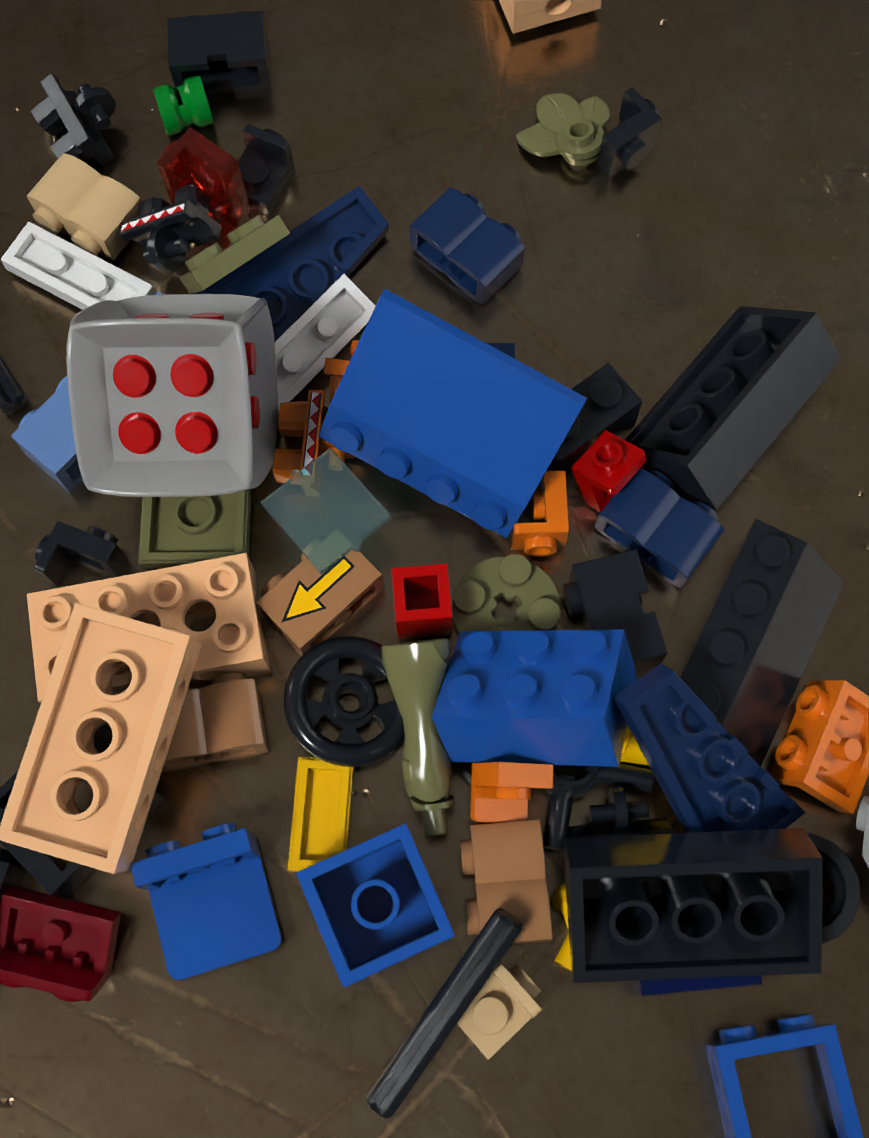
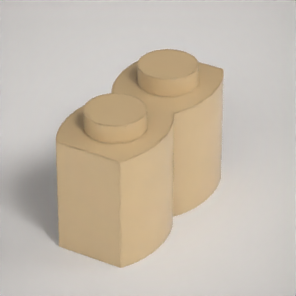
M66 153L59 157L27 195L29 202L35 210L33 218L42 228L54 235L62 232L71 237L75 246L95 256L100 255L112 261L116 259L130 241L119 236L121 222L138 217L142 201L137 194L110 177L101 175L85 162Z

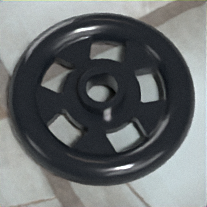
M356 636L331 638L310 648L293 666L284 690L285 716L294 737L313 756L337 766H364L385 758L405 739L403 720L395 699L394 701L378 704L377 692L372 685L376 681L388 680L383 665L381 649L383 645L373 640ZM339 659H361L362 675L355 673L340 675ZM313 676L328 681L322 696V702L306 697L307 689ZM346 693L355 695L359 701L358 709L347 711L342 708L339 701L340 696ZM326 715L333 724L343 728L335 742L322 735L315 728V725L322 716ZM372 717H375L384 730L375 738L364 742L356 728L365 725Z

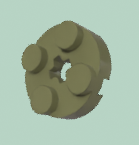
M520 554L493 557L476 564L462 577L453 593V624L457 636H459L460 631L556 630L560 620V598L553 581L540 567L530 563L526 557ZM504 598L508 602L514 600L519 604L515 611L516 621L510 623L505 617L496 620L492 616V612L497 609V600Z

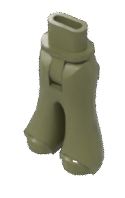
M438 638L381 646L383 665L404 725L405 744L402 771L406 790L414 810L422 811L425 835L445 834L448 832L445 808L455 805L454 796L448 795L452 767L431 717L447 667L445 660L449 656L448 639Z

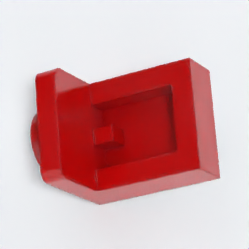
M605 430L571 467L585 504L601 512L611 498L618 494L644 465L647 458L644 450Z

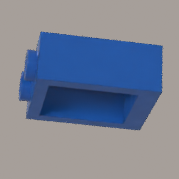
M813 1013L800 1014L777 1019L778 1031L756 1034L754 1024L735 1026L719 1030L721 1041L705 1044L725 1138H752L734 1060L811 1045L816 1046L838 1138H864L835 1024L815 1023Z

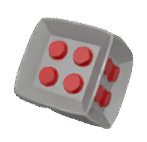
M234 294L147 295L118 301H101L81 310L72 318L67 340L68 390L76 455L80 473L88 490L105 495L124 497H198L241 492L256 488L263 482L274 463L278 432L276 355L272 321L266 299Z

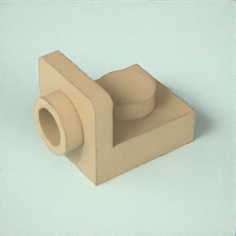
M500 963L457 1024L489 1060L531 1018H534L542 1011L541 1007L534 1001V998L541 990L518 965L508 971Z

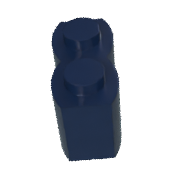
M450 187L410 225V245L417 254L432 267L446 274L466 295L481 304H484L523 265L525 246L518 231L507 223L501 224L487 217L482 203L472 194H463Z
M640 468L618 494L614 495L598 515L594 527L624 551L637 549L639 559L643 564L667 582L681 589L719 539L725 528L718 522L719 517L716 512L708 505L700 501L689 502L681 498L674 491V484L664 474L656 470L646 471Z

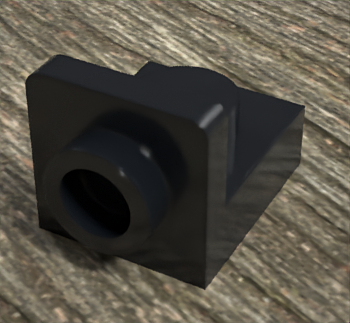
M247 124L242 132L246 148L225 181L223 189L226 198L269 215L295 171L289 141L272 129L262 130Z

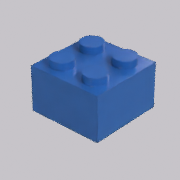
M406 823L296 873L343 988L455 936Z

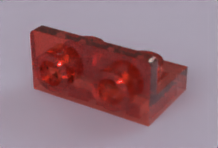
M191 127L178 141H173L165 148L161 158L158 160L157 166L172 205L175 203L177 188L192 184L210 197L211 202L208 214L216 221L222 222L225 219L238 228L252 218L237 159Z

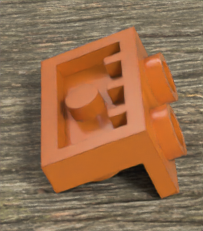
M845 680L809 681L797 699L796 712L786 736L776 749L775 762L770 775L780 785L797 786L837 812L853 814L869 775V696Z

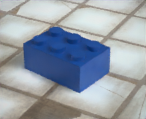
M625 630L460 631L431 717L450 761L619 767L627 723L613 697L637 681V673Z

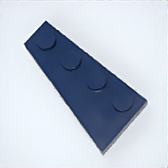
M358 186L291 230L290 234L205 290L195 294H234L266 299L275 343L343 274L348 277L388 233L389 223L364 190Z
M660 663L613 697L685 833L786 829L806 813L781 790L780 784L747 753L748 750L739 740L725 730L716 720L717 717L672 669Z

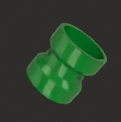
M200 75L186 78L183 85L172 87L164 84L153 87L167 136L182 133L186 126L193 124L200 128L214 124Z

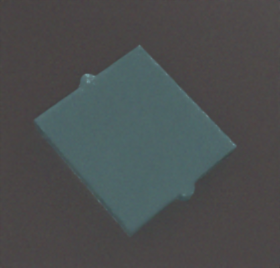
M331 448L301 471H291V479L260 502L262 507L320 574H323L351 550L355 552L360 551L362 548L361 542L391 519V515Z

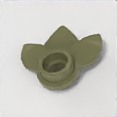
M564 93L547 94L540 98L537 103L539 123L524 129L516 135L519 145L531 154L539 157L561 154L564 160L571 165H588L596 161L600 155L602 137L604 135L603 129L610 121L609 107L597 96L590 97L579 104L574 98Z

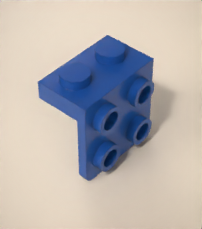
M236 823L223 824L202 832L203 841L182 848L178 840L152 846L145 850L146 859L130 863L135 887L149 891L167 971L170 977L175 980H184L273 952L282 944V934L256 836L246 828L237 830Z

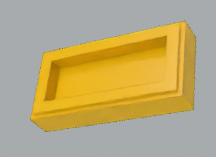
M298 757L287 869L289 872H299L348 850L354 767L337 766L313 757Z

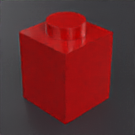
M435 564L392 568L395 622L398 639L452 635L448 565Z

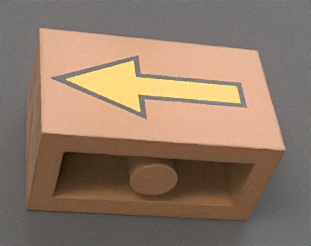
M338 529L327 539L320 537L313 541L302 553V561L287 575L282 572L274 576L263 587L260 593L262 597L256 602L263 617L300 656L313 646L333 638L385 590L382 574Z

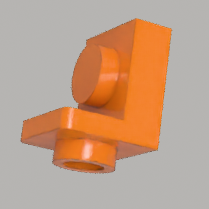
M565 471L545 472L541 490H535L532 495L533 522L538 523L514 524L512 534L513 550H524L526 555L541 557L552 555L557 552V549H565L569 534Z
M507 762L472 763L471 819L475 822L501 823L527 821L528 800H531V788L553 789V765Z

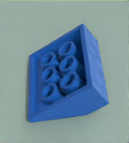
M384 289L331 400L318 437L333 444L337 449L350 453L376 467L385 475L396 478L428 495L433 501L444 504L476 521L483 528L492 530L507 538L587 398Z

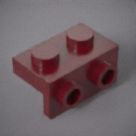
M11 885L0 897V984L11 988L28 987L53 993L56 998L67 1002L91 1001L111 976L121 912Z

